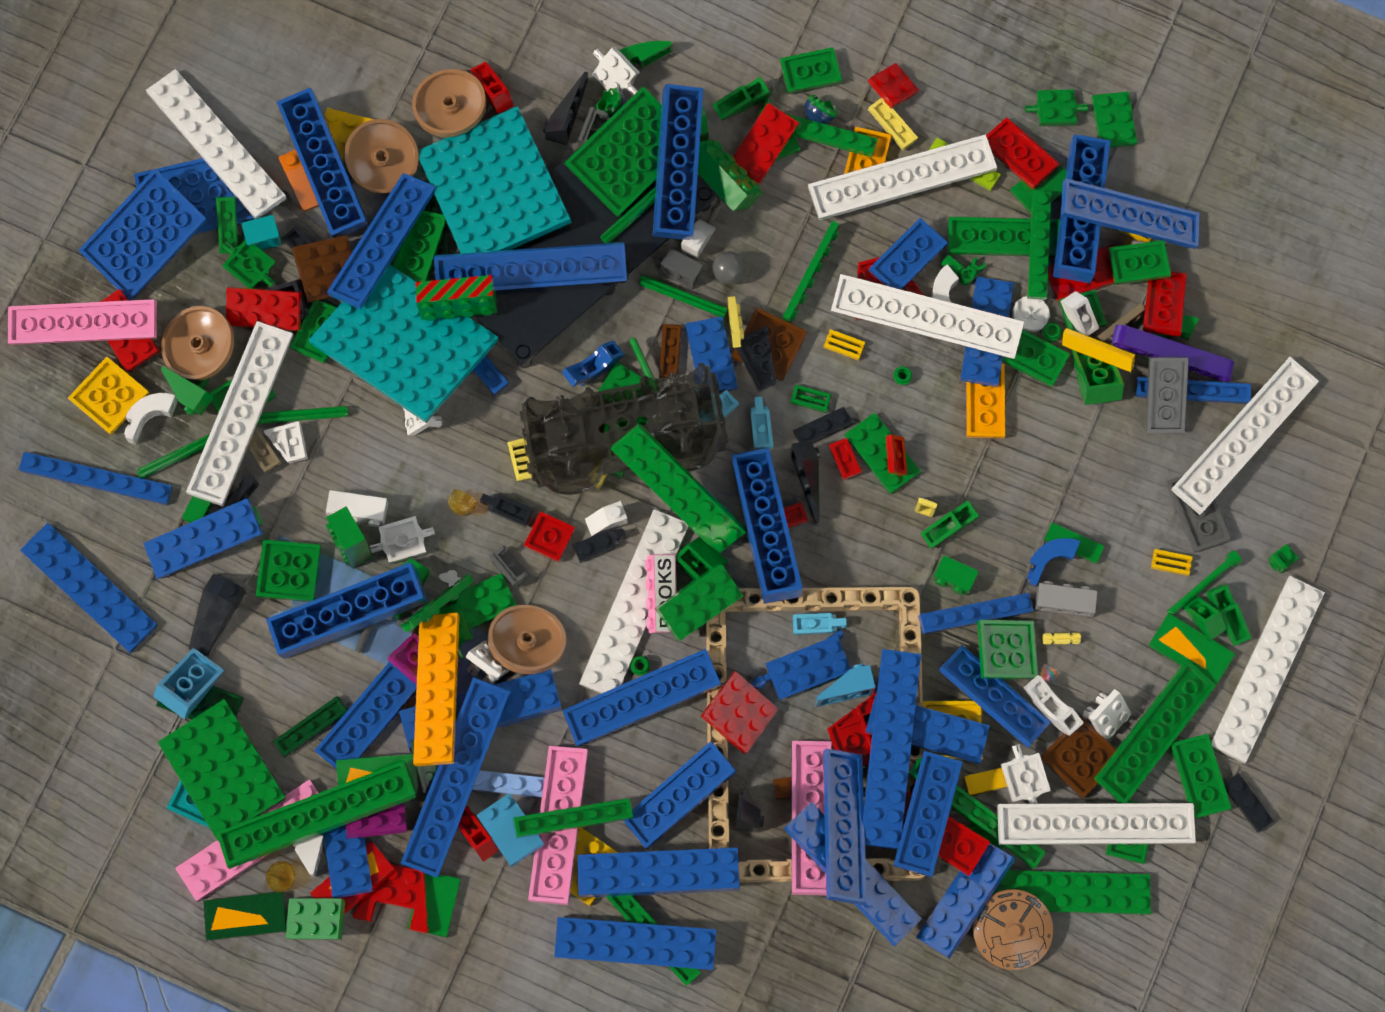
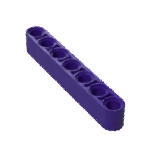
M1116 325L1111 345L1148 358L1188 357V371L1220 381H1231L1235 364L1233 360L1129 326Z

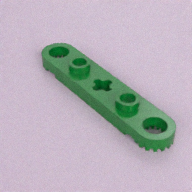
M468 574L463 576V579L457 580L454 585L448 587L412 615L410 620L407 619V621L402 623L401 628L403 631L408 632L421 622L425 623L432 619V614L448 601L452 602L460 597L459 593L474 582L473 577Z

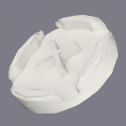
M1027 296L1017 301L1012 310V319L1023 321V330L1029 333L1042 330L1050 317L1049 308L1043 300L1027 299Z

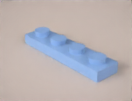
M479 770L472 790L542 798L545 778Z

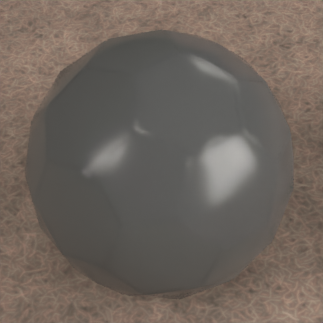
M723 252L713 262V274L722 284H736L743 278L746 271L744 259L736 252Z

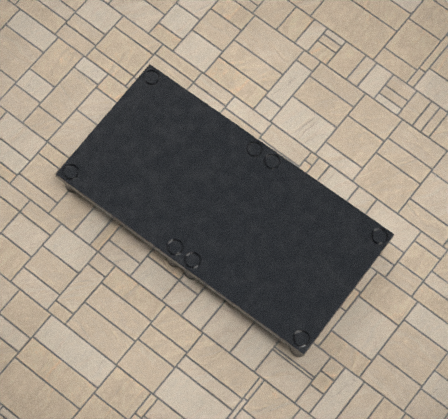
M577 148L549 172L572 223L511 250L605 244L601 240V235L656 187V180L617 217L564 164L579 149ZM697 175L695 216L701 211H708L711 208V202L717 198V193L699 175ZM655 203L610 242H624L627 281L629 274L670 239L652 236ZM627 281L496 290L497 313L487 316L482 314L473 316L488 331L498 337V342L517 360L519 367L528 368L532 364V358L602 297L612 295L618 283H625Z

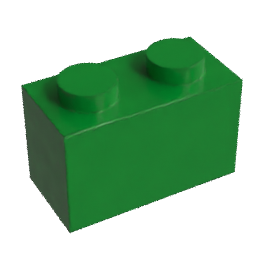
M943 555L932 580L936 581L935 583L940 587L946 588L947 586L952 588L953 592L963 596L965 594L968 596L979 571Z

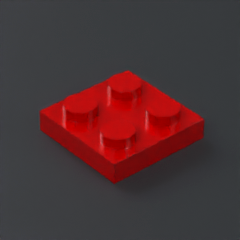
M897 63L873 75L868 80V83L890 109L914 96L919 91Z
M540 511L524 543V547L559 563L575 531V527Z

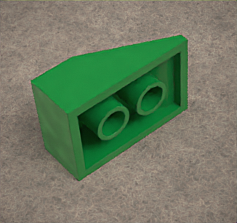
M1072 350L1076 376L1084 404L1091 405L1122 400L1124 383L1118 368Z

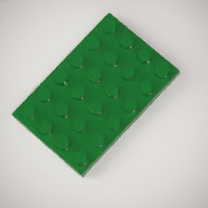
M644 87L632 96L564 163L617 217L657 178L662 104Z
M225 699L157 742L217 841L219 839L216 832L258 817L286 799Z

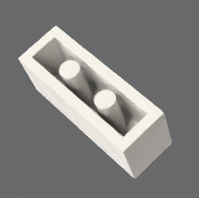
M329 491L326 507L327 516L347 506L356 524L365 522L373 527L385 525L388 509L387 498Z

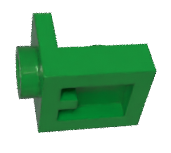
M1287 544L1268 558L1271 568L1280 574L1299 559Z

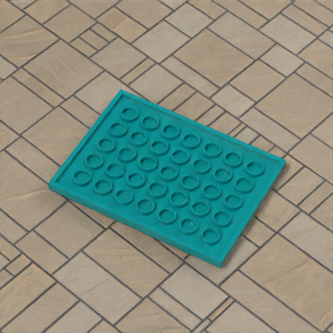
M518 106L478 123L464 134L444 138L418 150L420 162L430 184L435 186L434 194L461 254L511 250L572 223Z
M390 264L361 310L342 302L309 339L311 345L425 423L431 419L498 342L496 335L469 317L439 318L433 321L421 320L416 303L415 281Z

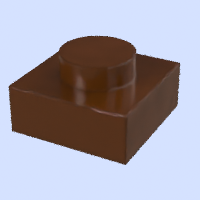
M792 777L773 779L776 800L792 798Z

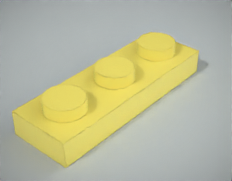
M882 98L868 108V111L885 131L891 134V138L902 150H905L917 141L918 137L893 108L890 109Z
M735 296L728 297V314L733 348L741 347L744 331L743 328H740L742 327V317L738 316L740 315V304H736Z

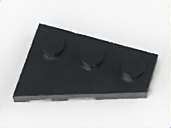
M765 326L744 336V339H741V347H736L758 392L776 385L768 327Z

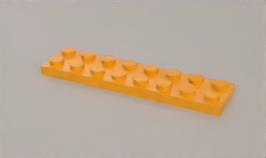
M458 613L433 615V618L429 621L419 624L413 759L415 766L454 764L459 642Z

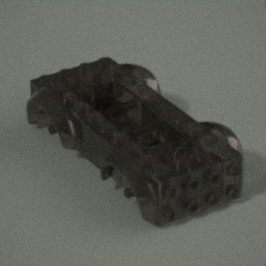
M698 363V368L684 375L677 376V373L674 372L673 375L672 373L669 374V378L642 376L639 384L594 392L590 387H586L585 391L581 394L566 399L564 395L557 396V400L541 401L536 400L534 397H529L522 403L520 419L524 423L522 434L527 443L524 448L526 456L529 458L527 469L528 473L531 474L532 481H536L539 488L546 486L553 492L573 495L587 492L599 483L602 475L631 470L611 450V447L637 425V419L641 416L646 417L648 420L643 427L688 472L703 468L713 460L717 452L726 451V443H729L716 373L711 371L710 366ZM620 421H628L625 427H618ZM602 424H608L610 429L608 432L601 433L599 432V427Z

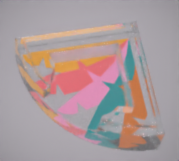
M1043 664L1039 676L1046 683H1050L1056 680L1062 671Z

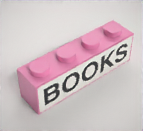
M675 554L649 555L645 560V570L647 571L645 587L648 590V598L646 599L648 618L646 626L649 629V633H671L654 608L676 594Z

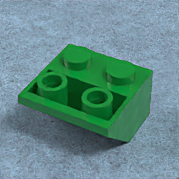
M700 537L687 544L675 556L676 565L693 581L715 565L722 564L725 567L729 563L726 558L711 548Z

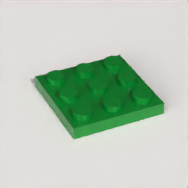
M263 540L256 597L302 602L315 600L321 545Z
M977 621L981 679H1034L1038 675L1034 621Z

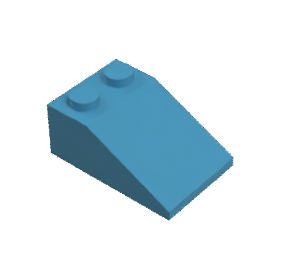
M192 648L157 684L153 697L185 720L220 678L224 670L195 648Z
M864 663L854 665L853 669H850L817 696L816 708L872 695L875 690V684L870 665L865 666Z
M509 793L477 814V817L509 865L513 867L544 846V843L539 835L516 838L513 817L525 815Z

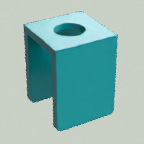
M274 215L242 223L248 246L255 244L261 250H266L282 245Z

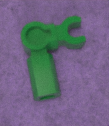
M950 255L941 263L943 267L948 264L959 277V282L963 286L970 285L977 276V273L984 270L986 264L983 263L982 266H976L975 263L978 258L975 257L971 265L964 269L963 265Z

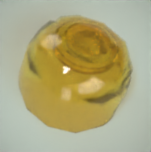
M454 489L448 498V505L453 513L465 517L475 511L477 501L469 494Z
M278 861L272 864L266 872L267 886L277 893L287 892L292 888L296 880V870L292 864L286 861Z

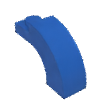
M612 340L602 344L585 360L565 368L562 374L572 387L579 384L584 386L607 372L625 354L616 342Z
M1061 538L1042 545L1028 563L1035 566V569L1031 568L1028 573L1027 579L1030 580L1028 584L1036 587L1044 566L1050 560L1066 558L1072 561L1080 541Z

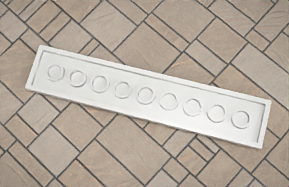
M176 69L146 89L151 99L255 219L262 217L286 199L285 194Z
M985 134L808 184V188L818 218L823 220L997 170V165Z
M842 274L839 278L831 311L1012 359H1015L1024 326L1023 321Z
M258 321L256 322L186 493L188 495L224 506L293 338V333Z
M1289 357L1171 490L1201 515L1319 381L1294 359Z
M653 510L580 680V686L602 694L622 685L645 631L648 618L645 560L647 556L653 554H675L676 556L689 527L684 521Z
M1292 576L1287 578L1212 738V748L1244 764L1247 762L1325 592Z
M1193 803L997 805L999 845L1196 843Z

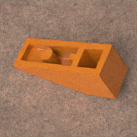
M296 150L279 156L280 164L303 212L319 206Z

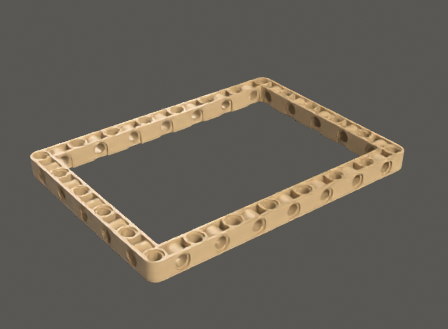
M912 587L803 588L802 597H797V603H790L787 599L763 604L760 588L739 589L743 597L706 622V650L715 671L722 675L720 679L721 686L707 691V706L727 681L725 612L899 610L900 651L921 654V630L918 617L920 615V599L918 591ZM872 595L875 598V602L869 603L865 597ZM911 595L914 601L906 602L904 596ZM756 596L760 601L757 604H752L749 598ZM828 596H834L837 599V601L835 603H829L826 598ZM912 633L915 639L910 641L906 639L905 634ZM714 634L720 635L721 640L719 642H713L711 640V636ZM920 661L916 705L923 707L922 661ZM707 723L708 743L712 741L728 760V740ZM914 747L919 751V755H910L909 770L917 758H922L924 749ZM909 775L906 789L908 791H910V787L914 786L916 782ZM728 780L719 787L724 792L721 797H716L713 793L708 797L709 849L729 848ZM716 827H721L724 830V834L716 836L713 830ZM890 858L866 859L872 866L880 865L883 868V873L880 875L886 881H917L925 877V875L915 874L914 872L894 867V860H890ZM792 859L780 862H772L771 860L739 862L740 882H792ZM756 866H761L765 872L763 875L757 876L753 869Z

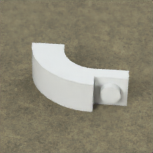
M948 264L938 273L931 294V298L950 302L949 292L957 285L959 280Z
M156 393L136 402L125 417L131 423L127 425L124 433L127 441L136 445L143 426L149 419L155 416L171 418L178 403L177 397L168 393Z
M1037 675L1024 687L1037 709L1063 733L1070 736L1084 723L1073 708L1064 704L1053 693L1041 676Z

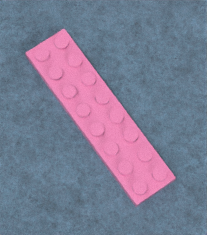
M155 299L8 306V344L10 345L157 338V301Z
M792 741V820L811 802L825 815L823 751L826 748L831 749L830 741ZM792 838V895H826V873Z
M549 746L540 813L582 806L588 749ZM579 828L539 835L544 846L534 853L528 897L529 902L569 905Z
M309 779L285 795V800L263 814L318 794V791ZM215 841L175 869L194 899L198 902L267 855L228 869L220 843Z

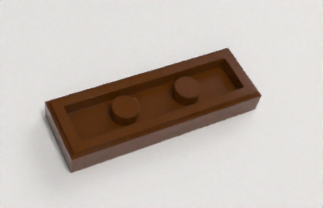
M663 324L659 380H678L682 325Z

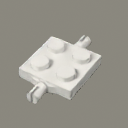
M612 47L606 55L599 49L593 52V55L600 62L592 75L606 90L617 87L623 94L628 91L632 96L638 92L633 84L640 72L616 47Z
M416 516L378 527L381 534V543L370 545L372 553L383 550L387 555L389 564L397 563L427 554L424 546V537L435 535L434 529L431 527L421 530Z
M1020 744L1014 745L1012 748L1016 758L1001 764L1011 800L1016 802L1024 799L1029 800L1030 804H1038L1036 797L1051 791L1040 754L1023 755Z

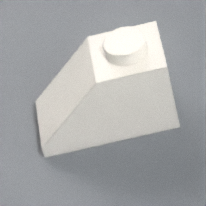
M699 219L694 224L692 238L682 241L681 251L698 259L716 228Z
M1075 291L1061 301L1066 316L1079 333L1088 336L1099 329L1086 297Z
M621 501L602 507L585 518L591 537L603 531L628 524Z
M322 835L293 844L299 858L313 877H316L324 846V836Z

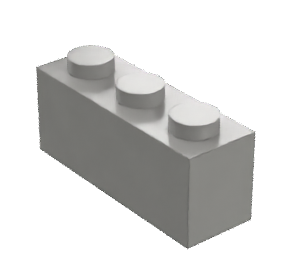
M1044 581L1039 583L1037 587L1035 610L1093 617L1096 609L1097 591L1092 590L1093 588L1081 587L1080 589L1073 588V585L1070 584L1058 586L1054 585L1053 582Z

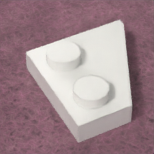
M299 421L264 430L265 435L272 441L273 445L289 464L308 459L302 426Z

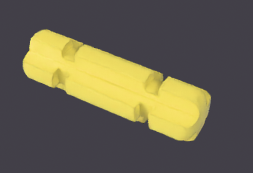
M1080 633L1043 634V644H1070V642L1072 644H1079L1081 642Z

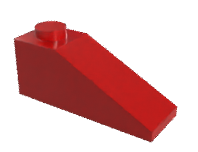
M486 61L470 69L471 74L482 84L486 98L497 114L514 106L508 89Z
M466 805L458 828L484 862L497 853L499 849Z

